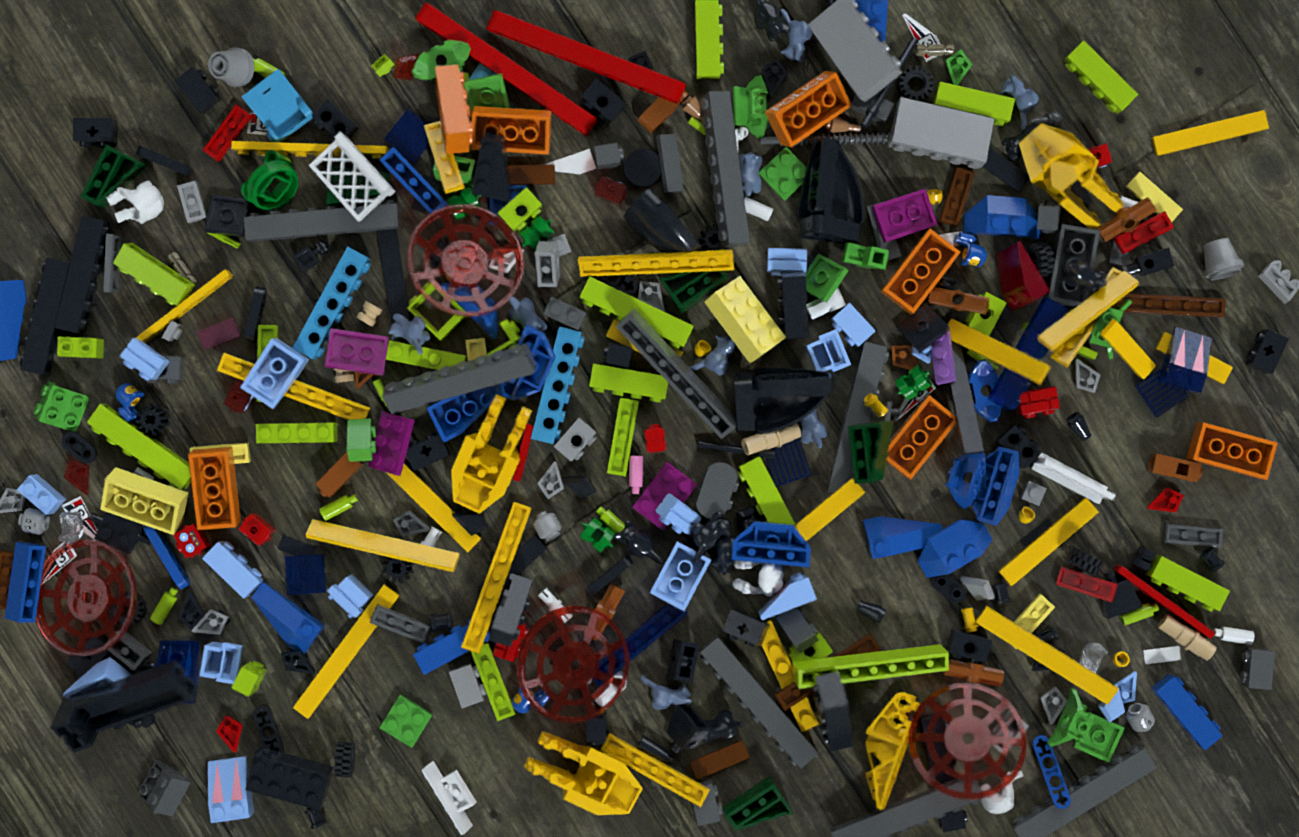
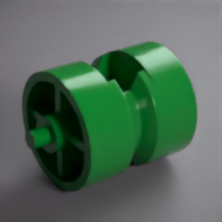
M469 186L460 192V196L455 194L446 199L450 206L446 212L447 214H454L459 221L467 216L468 211L473 213L481 209L478 202L481 196L472 194V189Z
M537 215L531 221L530 227L525 226L518 232L524 241L521 245L523 247L530 245L536 251L539 241L543 239L548 240L555 234L550 228L551 219L544 221Z
M916 365L908 371V375H902L895 380L899 389L897 394L904 395L908 401L919 395L918 391H925L932 386L928 378L930 372H924Z
M594 517L590 523L586 524L583 522L581 524L584 527V531L579 537L587 543L591 542L592 547L599 553L605 547L609 546L612 548L614 546L611 544V539L615 533L608 527L603 528V523Z

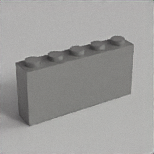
M837 0L809 23L808 26L857 96L864 102H867L903 73L899 68L901 63L895 56H890L888 53L890 48L884 41L880 42L878 39L880 34L873 26L870 28L867 24L869 19L863 12L860 13L857 10L859 5L855 0Z
M901 97L896 103L888 147H892L893 150L898 152L909 151L916 156L927 155L931 156L930 158L934 160H949L951 164L958 165L962 163L968 165L969 168L978 169L987 161L994 118Z

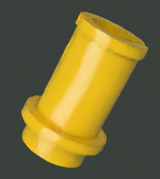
M870 393L864 398L865 406L870 407L878 417L884 416L887 413V407L878 400L876 394Z
M973 607L961 609L965 624L963 628L966 629V632L978 630L977 627L979 625L976 624Z

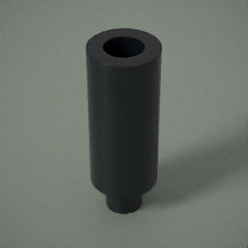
M643 735L637 745V748L663 763L666 761L671 764L674 760V757L669 754V750Z

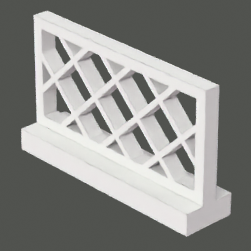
M339 132L335 136L336 140L309 166L356 220L360 222L386 196H391L395 190L350 139ZM336 147L342 150L341 158H332L333 150ZM322 161H328L327 172L319 171L317 168ZM332 161H341L340 172H331ZM345 162L354 163L353 172H344ZM331 175H340L339 185H332L330 183ZM344 175H353L352 186L343 185ZM357 175H364L366 177V186H356ZM343 189H352V199L343 198ZM356 189H365V199H356ZM369 189H377L380 195L375 200H369ZM355 202L364 203V210L359 215L355 211Z
M1042 452L1034 460L1030 468L1097 504H1100L1102 498L1113 500L1115 497L1114 494L1107 491V486Z

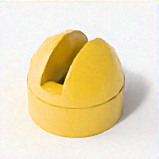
M932 189L927 191L932 205H935V202L939 204L942 201V190Z
M704 340L698 341L694 348L695 354L698 357L708 355L711 351L710 344Z
M1023 507L1019 511L1018 518L1021 523H1030L1035 518V512L1029 507Z
M1121 651L1115 653L1112 660L1116 666L1125 667L1129 664L1130 658L1126 652Z

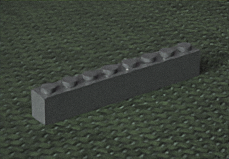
M709 91L701 97L700 107L703 110V127L706 133L705 144L708 148V165L711 170L710 182L713 185V202L716 207L715 220L718 223L719 230L718 240L720 241L721 248L742 247L750 243L730 91Z
M393 200L383 201L382 205H377L360 222L356 220L346 207L337 209V206H326V210H318L317 207L307 208L305 212H299V209L288 210V213L283 214L280 211H270L269 215L250 213V217H244L246 240L257 242L402 228L400 205L394 203ZM355 204V211L359 215L364 210V206L356 207Z
M634 308L619 321L616 326L619 331L721 439L736 428L737 418Z
M869 342L862 343L826 491L834 493L852 477L854 478L848 426L867 423L869 419H873L875 412L870 407L865 406L864 398L870 393L879 396L880 389H877L879 381L882 382L884 371L882 367L883 363H887L889 356L885 346Z
M527 344L517 345L511 349L497 351L488 356H479L474 360L462 361L450 367L445 366L440 370L425 372L416 377H408L396 383L391 382L385 385L382 398L391 414H396L534 374L536 362Z
M718 635L700 649L702 654L700 658L706 665L709 663L714 668L712 672L719 680L721 678L727 683L725 687L731 694L735 692L738 695V702L744 709L748 707L751 710L750 716L756 723L760 721L764 725L763 731L769 738L773 736L777 740L776 746L781 752L785 750L790 755L787 758L794 766L798 765L800 768H803L818 755L815 747Z
M1133 745L1122 756L1117 755L1113 757L1109 764L1097 767L1093 774L1081 777L1078 783L1073 786H1067L1071 803L1066 809L1056 808L1051 797L1046 799V803L1041 806H1034L1025 816L1016 817L1010 826L1017 837H1046L1157 767L1144 747ZM1060 793L1058 795L1059 799L1056 800L1057 804L1061 803L1062 806H1065V801H1067V798H1063Z
M972 772L888 805L883 810L878 809L832 827L831 834L833 837H891L895 832L904 833L908 831L909 827L913 825L922 826L931 818H942L949 811H960L967 804H978L984 798V793L975 772Z

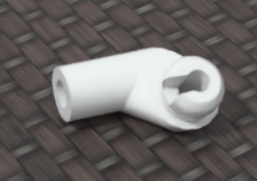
M746 127L735 129L738 152V143L749 133Z

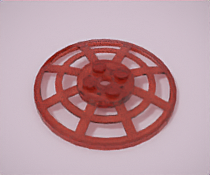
M451 205L435 210L418 224L411 236L407 251L408 270L416 289L433 306L453 315L464 317L480 316L499 309L514 295L523 275V252L515 233L499 216L477 206ZM467 213L477 215L481 219L477 227L453 225L450 214ZM442 217L445 228L437 232L429 242L419 236L429 223ZM487 222H492L502 230L510 244L499 247L497 242L484 231ZM465 231L474 234L470 241L458 240L455 232ZM448 234L451 244L445 250L435 246V243L441 237ZM480 237L491 245L493 251L485 253L477 245ZM415 243L425 248L423 260L425 271L418 273L414 272L412 260ZM514 251L516 256V276L514 280L503 277L505 268L503 255ZM430 253L441 258V267L430 269ZM494 258L498 260L497 275L487 271L488 261ZM459 260H467L469 262V266L462 267L459 263ZM444 275L451 282L448 290L441 287L434 277ZM482 278L494 282L486 291L480 293L477 283ZM429 279L434 288L445 296L441 304L432 299L423 290L418 282L419 280ZM499 284L510 287L509 292L501 301L488 308L483 298L493 293ZM458 286H469L473 296L455 295ZM452 299L461 302L476 301L480 311L463 312L448 307Z
M97 540L73 541L61 546L51 554L43 565L36 623L42 635L52 646L66 654L90 656L109 649L125 634L134 616L137 602L136 581L127 560L113 546ZM90 546V557L79 559L72 564L69 562L64 566L65 570L59 577L55 590L44 589L45 583L43 584L48 570L63 553L72 548ZM98 547L111 551L119 558L121 562L116 568L109 562L98 558ZM91 563L90 575L81 576L76 570L79 566ZM98 564L110 570L111 574L106 579L98 576ZM124 569H126L130 581L131 599L125 598L124 584L120 576ZM71 575L74 582L71 584L69 591H62L67 577ZM115 580H117L120 597L112 596L110 585ZM89 593L92 594V600L90 603L87 601V595ZM43 597L54 598V609L58 621L50 627L46 622L43 611ZM61 598L67 599L70 610L65 616L61 608ZM110 605H119L115 616L110 621L106 614ZM124 606H130L126 621L119 633L116 634L113 626L119 620ZM75 617L83 620L82 631L75 629L69 622ZM100 619L104 628L90 632L92 621ZM64 627L70 634L80 637L77 648L75 649L64 644L53 633ZM106 632L108 633L110 638L108 644L96 649L84 650L88 638H95Z
M567 606L553 610L540 618L531 627L521 644L517 660V676L520 688L530 705L550 719L565 723H577L593 719L605 712L620 696L629 673V650L621 630L605 614L585 606ZM571 613L591 615L588 626H565L561 616ZM598 618L612 627L619 638L618 641L610 645L605 636L595 629ZM554 620L558 631L554 632L542 647L532 643L537 633L548 622ZM584 631L586 633L582 642H572L569 632ZM593 635L603 643L604 649L595 652L589 646ZM561 636L565 645L559 648L556 653L548 650L552 643ZM620 648H623L625 660L622 680L613 677L615 666L613 652ZM528 650L539 654L537 660L538 678L527 681L525 672ZM606 656L609 658L607 674L598 671L599 660ZM545 657L553 660V672L544 675L543 669ZM579 660L580 667L577 670H572L571 665L573 661ZM595 678L604 681L602 686L591 695L588 685ZM557 679L560 684L564 685L559 696L550 689L547 684L548 682ZM609 684L618 687L609 702L595 711L593 700L597 699ZM541 685L545 693L556 701L551 711L546 710L537 702L530 691L531 688ZM581 688L584 699H566L571 689ZM563 704L567 706L585 704L588 715L581 717H563L557 714Z
M956 683L942 687L926 697L913 715L908 738L912 761L923 779L944 795L963 800H979L991 797L1009 786L1023 766L1026 756L1027 739L1022 719L1013 705L1000 693L991 688L972 683ZM963 688L964 699L951 701L942 707L934 700V698L946 691ZM971 689L987 692L998 698L1001 703L994 709L984 702L972 699ZM928 705L936 713L929 723L927 733L915 734L919 716ZM964 705L963 716L954 719L947 712L948 709L954 706ZM972 705L987 710L989 714L982 720L972 716ZM1007 708L1012 712L1017 721L1021 738L1009 737L1007 726L1000 716ZM939 717H942L949 724L945 733H933ZM995 719L1002 729L1003 736H992L988 725ZM965 734H970L974 741L971 744H966L963 742L962 737ZM915 742H927L929 753L936 763L928 772L924 769L918 758ZM933 742L945 743L948 752L941 759L935 751ZM1003 744L1002 753L999 759L995 761L988 754L991 745ZM1009 745L1021 746L1018 762L1008 776L1000 766L1007 757ZM954 758L964 763V773L954 771L946 765ZM982 759L990 767L983 772L972 774V763ZM942 770L954 778L964 780V792L949 789L938 783L934 777ZM995 772L1003 781L989 790L972 793V780L983 779Z

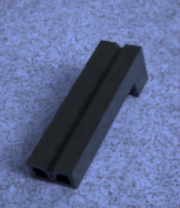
M174 660L63 699L50 729L59 738L63 736L64 743L75 753L92 747L100 731L192 701L198 685L190 676L185 677L183 674L185 670Z

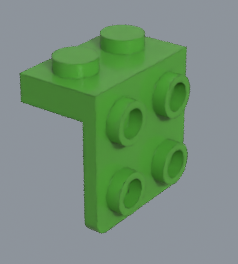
M48 381L47 385H44L41 389L40 396L42 397L40 403H37L34 407V417L38 421L72 432L77 431L89 398L86 395L59 387L56 383Z

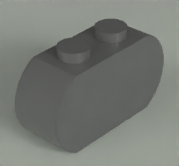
M715 462L707 467L695 503L700 514L710 519L718 511L725 515L726 510L730 511L733 500L730 498L732 492L736 493L739 482L737 481L736 471L729 464Z

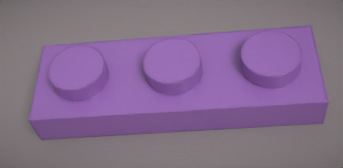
M948 331L931 344L935 382L938 385L957 381L950 331Z

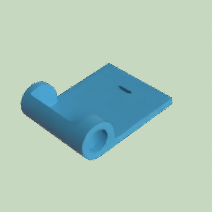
M279 68L242 96L244 101L267 128L268 133L266 135L272 142L281 143L313 118L312 115L314 113Z

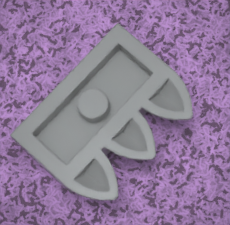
M1276 260L1267 265L1258 277L1285 304L1298 291L1299 280L1293 279L1289 281L1291 276L1290 270L1280 272L1281 261Z

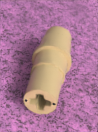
M795 423L781 430L744 438L741 441L742 447L746 455L774 447L780 448L783 444L800 438L801 431L799 425Z
M1166 614L1158 624L1159 629L1174 638L1185 650H1190L1206 661L1214 655L1217 649L1208 639L1200 635L1198 630L1194 631L1169 614Z

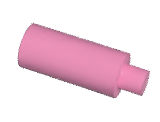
M629 456V487H632V494H639V487L643 486V456Z

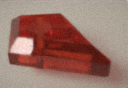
M421 53L396 58L393 78L411 81L413 78L411 71Z
M70 459L64 478L85 495L89 494L90 466Z

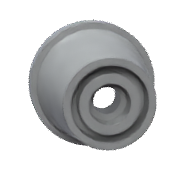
M230 48L227 51L212 54L209 59L208 68L213 77L225 81L230 86L243 87L253 77L254 61L247 50L243 48Z
M1229 238L1218 239L1203 246L1206 269L1204 271L1205 278L1219 280L1242 271L1241 268L1244 267L1243 260L1239 259Z

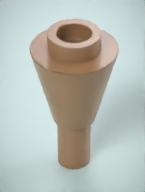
M688 96L682 102L684 106L682 110L703 122V110L700 107L699 101L696 96L693 98Z
M835 117L825 124V129H827V133L860 132L861 126Z

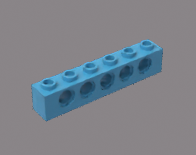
M349 247L346 248L297 338L293 349L314 360L323 355L325 351L323 346L326 341H329L330 330L334 328L335 324L341 322L344 315L342 311L350 305L353 299L351 297L353 291L358 290L362 283L360 278L363 273L366 274L371 266V263H369L370 258ZM355 266L356 273L349 276L347 273L348 268ZM345 282L347 289L345 292L340 293L338 286L340 283ZM336 299L338 306L336 309L331 310L329 303L331 300ZM323 316H327L329 322L323 327L320 324V319ZM317 333L319 341L314 344L311 341V336Z
M563 327L558 329L553 349L556 358L545 380L531 439L550 444L559 441L561 430H558L559 423L564 422L566 414L563 411L564 403L568 404L571 394L567 392L569 385L573 386L575 374H572L574 366H578L580 356L577 355L578 348L583 347L585 337H582V332ZM567 343L573 345V352L571 354L563 352V346ZM561 362H566L569 366L568 371L565 373H561L558 370V365ZM558 380L564 384L563 390L559 392L553 388L554 382ZM552 399H556L559 402V407L556 410L549 408L548 404ZM546 418L554 420L553 428L548 429L544 426Z

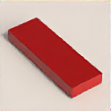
M236 104L203 148V151L220 162L232 146V141L238 138L253 116Z
M1166 211L1139 224L1135 230L1123 232L1113 239L1123 255L1173 229L1174 226Z
M527 424L525 427L519 451L520 461L512 480L519 482L522 479L534 425Z
M1062 566L1060 567L1055 584L1111 603L1118 584Z

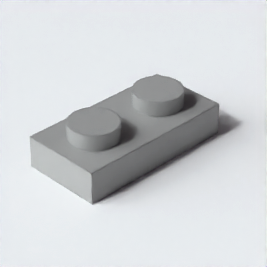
M192 181L178 185L177 188L187 223L190 224L206 219L207 214L198 182Z

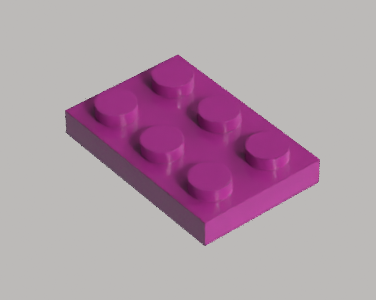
M926 189L872 206L884 243L938 225Z
M331 329L325 367L383 376L389 337Z
M381 411L374 440L376 442V453H372V461H369L368 467L401 476L414 419Z
M666 462L632 508L661 530H664L667 525L659 520L660 515L656 512L657 507L660 503H663V499L669 493L684 503L697 484Z

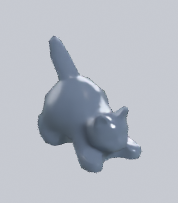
M781 9L780 12L784 21L790 27V32L787 33L789 45L786 49L781 50V53L790 61L798 60V62L802 63L805 57L804 43L810 40L812 30L805 21H791L788 12Z
M1011 74L1010 79L1004 81L1001 93L1010 94L1015 98V103L1020 112L1021 129L1024 130L1027 126L1026 114L1039 104V96L1031 89H1025L1024 83Z
M753 152L739 155L743 190H745L747 196H750L752 191L754 193L760 192L762 180L759 170L762 165V157L755 155Z
M513 296L509 297L512 308L508 309V316L510 320L520 324L523 331L527 324L541 332L547 329L546 322L536 315L534 303L529 298H523L521 301H518Z
M394 314L393 319L396 323L391 325L389 334L392 335L391 340L394 341L400 337L404 338L414 345L418 354H422L421 345L430 339V334L424 330L426 326L424 320L416 316L413 321L409 322L404 316Z
M715 335L717 347L704 360L689 368L692 371H696L706 367L717 375L725 374L729 369L728 357L737 348L729 335Z
M815 409L804 419L798 421L801 426L800 440L805 444L814 441L818 448H822L821 438L826 437L827 431L824 424L818 420L817 409Z
M641 676L643 683L651 687V705L654 709L663 710L671 704L677 706L690 705L692 703V700L689 699L691 693L686 688L685 683L680 688L673 690L657 685L645 676Z

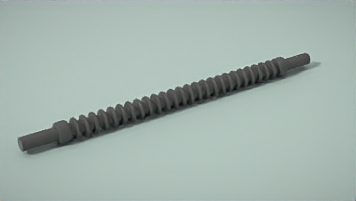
M873 132L871 135H868V133L865 135L863 133H860V135H857V133L854 135L852 133H849V135H846V133L844 135H841V133L835 135L833 133L832 136L829 133L827 136L824 133L822 136H819L817 133L816 136L813 134L807 136L797 144L802 146L805 143L807 146L808 143H811L813 146L815 141L822 137L833 139L839 145L841 143H844V145L849 143L851 145L853 142L855 145L858 142L861 145L863 142L866 145L868 142H871V144H874V142L877 144L879 142H882V144L887 142L889 144L890 132L887 134L883 132L881 135L879 132L876 135ZM777 136L760 137V144H780Z

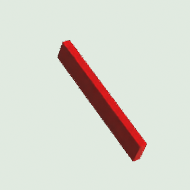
M1116 565L1113 568L1118 575L1128 579L1132 585L1186 624L1198 630L1203 636L1212 639L1215 634L1214 631L1121 565Z

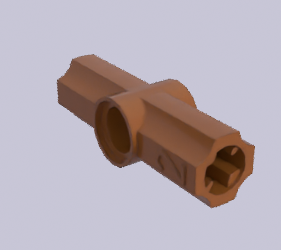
M1146 197L1130 208H1120L1115 212L1114 218L1096 229L1100 231L1101 238L1106 242L1123 231L1131 232L1135 230L1139 221L1157 210L1149 197Z
M934 287L929 294L930 304L954 308L957 311H969L986 315L989 308L990 299L988 297L963 293L960 290L952 291ZM963 297V301L960 304H955L957 298Z
M613 583L609 585L602 600L595 607L592 613L593 616L583 632L584 635L598 641L604 628L613 618L617 610L616 607L625 593L624 589Z
M949 658V671L943 672L944 675L962 678L967 682L976 684L981 682L1000 687L1004 679V670L987 667L981 663L976 664L970 661L964 662Z

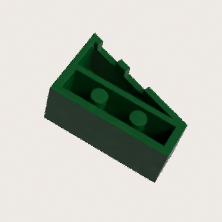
M106 145L80 197L105 208L109 204L106 197L117 191L118 187L125 188L147 165Z
M332 166L331 172H340V167ZM344 168V172H353V169ZM379 172L391 184V175ZM331 175L330 183L332 185H339L340 175ZM344 175L343 185L352 186L353 175ZM357 175L356 186H366V177L364 175ZM328 188L326 205H341V201ZM343 189L344 199H352V189ZM356 189V199H365V189ZM369 189V199L377 198L380 195L377 189Z
M725 271L680 272L676 275L659 278L662 286L681 314L729 283V277Z
M893 421L867 422L848 426L855 484L873 483L883 480Z
M770 776L722 807L726 818L735 831L758 825L759 822L772 821L780 816L794 814L789 803Z

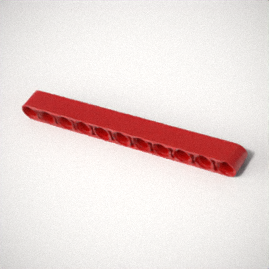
M425 2L415 16V20L445 41L456 40L468 43L471 48L469 52L470 58L495 74L502 73L505 82L546 110L552 111V114L581 134L588 136L598 120L593 115L429 3Z
M493 10L486 29L492 33L676 104H679L686 88V84L497 10Z

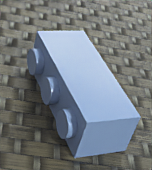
M219 541L202 559L244 599L264 581L261 578L262 574L256 568L252 569L247 564L248 561L241 554L238 556L233 551L234 547L229 542Z

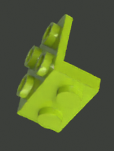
M506 319L500 323L510 340L485 356L517 346L520 340L518 333L521 331L515 322Z

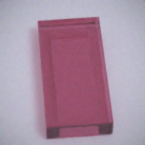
M234 318L197 331L204 350L241 336Z

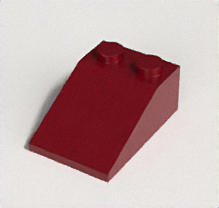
M1020 241L996 254L1002 296L1012 312L1036 301L1050 291Z

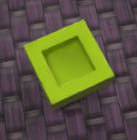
M383 54L371 67L381 77L389 73L395 64L386 54Z

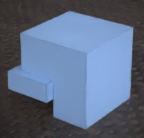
M837 329L818 336L819 341L804 346L813 370L825 372L831 369L832 372L851 365Z
M353 574L347 576L339 585H332L327 591L331 594L328 598L330 600L334 599L349 614V618L359 616L363 611L362 607L374 595Z
M214 641L204 646L199 676L216 678L217 682L233 684L239 673L243 645Z

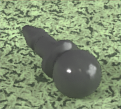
M1052 112L1045 114L1043 117L1034 118L1029 123L1033 125L1043 123L1058 127L1062 123L1063 118L1060 113Z

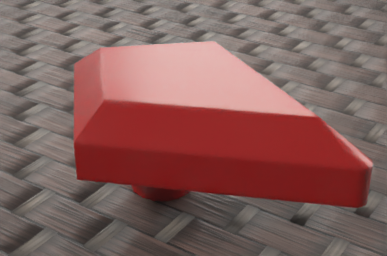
M1165 487L1146 508L1176 513L1184 495Z
M226 715L216 732L228 747L236 753L243 724Z

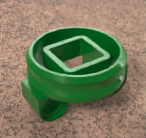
M268 151L264 156V164L258 167L252 173L249 180L242 185L241 194L243 197L264 210L277 209L288 203L295 195L299 183L298 175L291 167L292 161L287 156L276 151ZM274 178L280 179V183L270 193L267 189L268 185Z

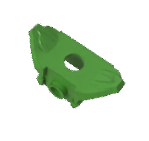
M444 41V45L434 46L430 49V52L426 53L424 51L421 53L411 72L414 78L430 80L431 83H434L435 67L439 66L436 64V58L439 55H444L447 58V63L444 66L458 65L459 71L462 72L463 67H465L464 62L467 60L471 48L468 43L462 41Z
M761 75L755 76L746 88L733 86L732 96L734 125L747 127L756 138L765 136L768 121L765 114L767 110L766 94H768Z
M1129 299L1114 308H1108L1100 314L1091 333L1089 342L1104 346L1109 359L1113 358L1112 347L1100 333L1112 319L1120 323L1124 310L1132 303Z
M1070 688L1068 700L1054 733L1047 741L1051 747L1069 740L1073 741L1074 739L1078 742H1084L1094 721L1092 714L1086 713L1088 706L1081 703L1078 693L1074 688Z

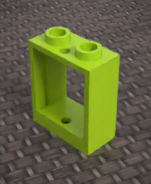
M429 281L421 289L423 292L419 296L415 295L408 302L409 306L407 309L415 317L422 318L426 327L440 341H443L463 321L468 313L437 282L433 281L431 283ZM435 289L458 310L439 331L416 310Z

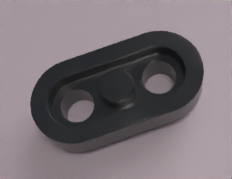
M67 432L63 435V447L82 463H92L96 460L98 456L97 449L78 432ZM73 437L76 439V443L74 445L71 443V439ZM87 450L91 452L90 457L86 456Z
M948 574L931 577L930 583L932 587L953 603H959L964 600L966 596L964 587ZM940 578L944 579L943 585L938 584ZM955 590L959 591V595L957 597L953 596V592Z

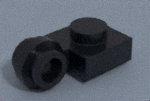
M321 240L314 245L315 250H312L307 245L295 254L293 258L302 271L306 273L320 262L317 254L322 256L330 251V244Z

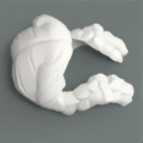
M150 181L141 183L136 190L118 187L117 191L106 197L110 205L117 204L118 201L126 198L135 206L130 207V209L124 208L122 211L115 213L118 223L131 219L143 224L157 217L162 212L164 206L160 191Z
M734 561L733 564L736 569H751L758 564L763 566L759 573L758 587H753L749 582H745L740 578H736L732 582L733 587L742 591V593L764 594L771 597L773 593H777L783 587L784 572L780 564Z
M1013 770L1006 773L1000 783L1001 795L998 792L992 791L991 786L988 784L981 786L984 793L981 804L988 812L1001 814L1013 808L1014 789L1012 782L1024 777L1022 771Z

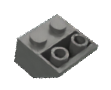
M155 760L137 794L154 813L173 816L191 782L183 773Z

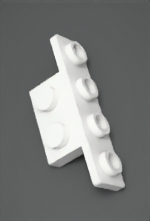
M432 761L422 769V772L455 827L463 835L473 826L464 810L474 806L477 802L457 770L443 777L434 761Z

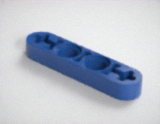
M143 525L146 535L178 588L183 589L189 586L190 580L162 532Z
M1043 735L1037 736L1033 740L1032 745L1052 802L1056 808L1066 809L1071 803V798L1053 748L1047 743L1044 746L1045 751L1050 750L1051 754H1045L1040 757L1039 753L1043 752L1041 747L1036 746L1039 743L1038 739H1041L1043 742L1046 741V743L1049 739ZM1049 757L1054 761L1052 768H1045L1043 766L1044 758ZM1052 776H1057L1060 779L1061 783L1058 787L1050 785L1049 780ZM1064 788V791H1061V795L1063 798H1067L1065 806H1062L1061 803L1057 804L1056 800L1059 799L1058 793L1054 795L1052 790Z

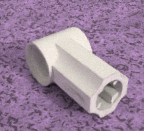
M837 288L827 303L821 299H816L806 304V310L812 320L829 311L833 312L845 306L846 303L839 288Z
M621 671L614 672L592 694V697L600 706L604 707L619 692L626 688L627 676ZM621 678L624 683L618 686L614 684L613 680Z

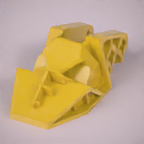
M1041 123L1019 142L1030 181L1045 190L1055 201L1089 229L1095 230L1101 225V220L1094 211L1091 212L1085 207L1080 197L1078 198L1071 191L1069 186L1077 179L1083 187L1087 188L1114 212H1117L1124 206L1118 194L1111 192L1105 181L1096 173L1095 170L1099 160L1072 133Z
M500 395L495 396L479 432L466 436L451 470L453 502L479 514L505 494L507 487H509L520 461L517 446L532 413V410L525 407L521 409L515 426L502 451L488 445L487 443L492 437L491 434L506 398Z
M905 692L897 693L866 730V734H868L866 748L872 770L865 772L872 798L876 800L877 808L881 810L886 808L914 726V722L908 720L909 717L906 716V713L911 712V710L918 712L920 708V703L915 702L916 696ZM905 700L911 705H903L900 701ZM899 718L904 724H897L894 722V719ZM874 756L881 761V763L876 767Z
M542 731L537 740L539 744L549 750L550 748L555 749L564 757H569L581 765L576 774H573L569 770L528 757L524 768L532 772L533 775H542L550 783L563 788L564 800L596 815L629 814L643 788L617 756L603 753L592 747L579 745Z

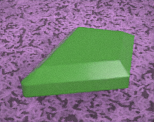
M962 49L945 61L952 84L958 86L972 66V63Z

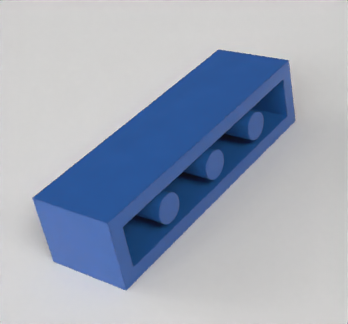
M394 147L380 159L384 166L435 219L449 207L448 203Z
M16 542L5 619L18 623L35 622L46 546L33 542Z
M471 618L467 620V625L463 627L457 625L450 629V634L446 636L441 634L433 638V643L429 645L424 643L416 648L417 651L413 656L424 675L470 651L461 648ZM488 629L484 643L489 640L490 629Z
M1167 674L1151 689L1194 742L1203 750H1207L1223 736L1219 732L1221 728L1214 720H1209L1207 717L1208 712L1203 706H1198L1195 703L1196 697L1189 690L1186 692L1182 687L1184 685L1182 680L1178 676L1174 677Z

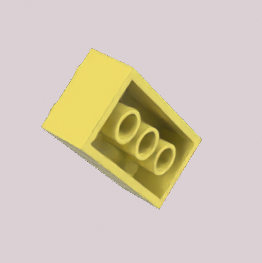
M741 276L716 291L705 301L707 307L750 364L786 338Z
M115 467L105 479L101 510L174 535L183 523L188 492Z

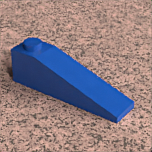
M24 280L0 281V361L17 359L21 337V323L24 320V305L27 302Z
M499 383L428 405L427 410L443 442L462 434L466 428L490 407L495 396H501L505 390L502 384Z
M884 516L863 520L869 556L872 559L921 549L924 547L928 537L942 530V525L937 523Z
M265 582L260 584L251 597L286 645L292 650H301L304 655L325 627V624Z

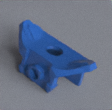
M986 359L978 360L968 375L975 412L990 422L998 421L1003 403L1002 392H999L998 384H1000L999 375ZM988 385L991 387L992 392L989 396L981 394L982 386Z
M984 451L983 453L962 455L959 458L953 459L954 464L949 469V480L946 482V486L949 487L954 500L960 508L966 509L979 494L981 479L986 471ZM968 472L973 473L970 483L964 481V475Z

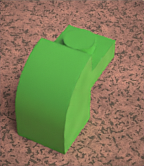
M845 243L842 262L868 269L883 270L886 269L889 250Z

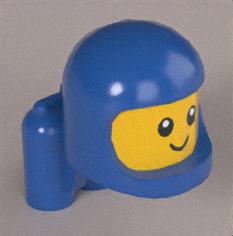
M959 232L954 237V242L963 247L961 265L982 266L987 258L986 250L982 246L973 244L976 241L974 235Z
M123 383L115 392L116 399L123 405L118 408V413L128 423L131 421L136 422L140 417L137 416L135 406L144 397V393L138 391L132 383Z
M520 685L518 693L512 698L511 703L517 712L527 713L535 704L537 709L543 708L551 696L549 694L551 692L544 688L535 694L525 686Z

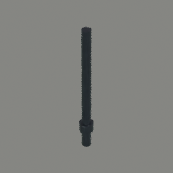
M915 37L911 38L898 60L901 63L899 66L901 70L918 43V39ZM896 78L881 89L874 102L868 106L865 111L866 115L860 124L862 128L866 129L871 120L877 116L879 107Z

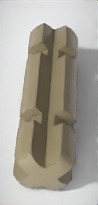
M919 44L916 47L917 56H924L925 54L927 56H942L943 54L945 56H952L954 54V45L928 44V46H925V44Z
M176 252L171 253L167 259L173 264L176 272L195 284L196 279L190 275L191 272L184 262L180 260V256Z

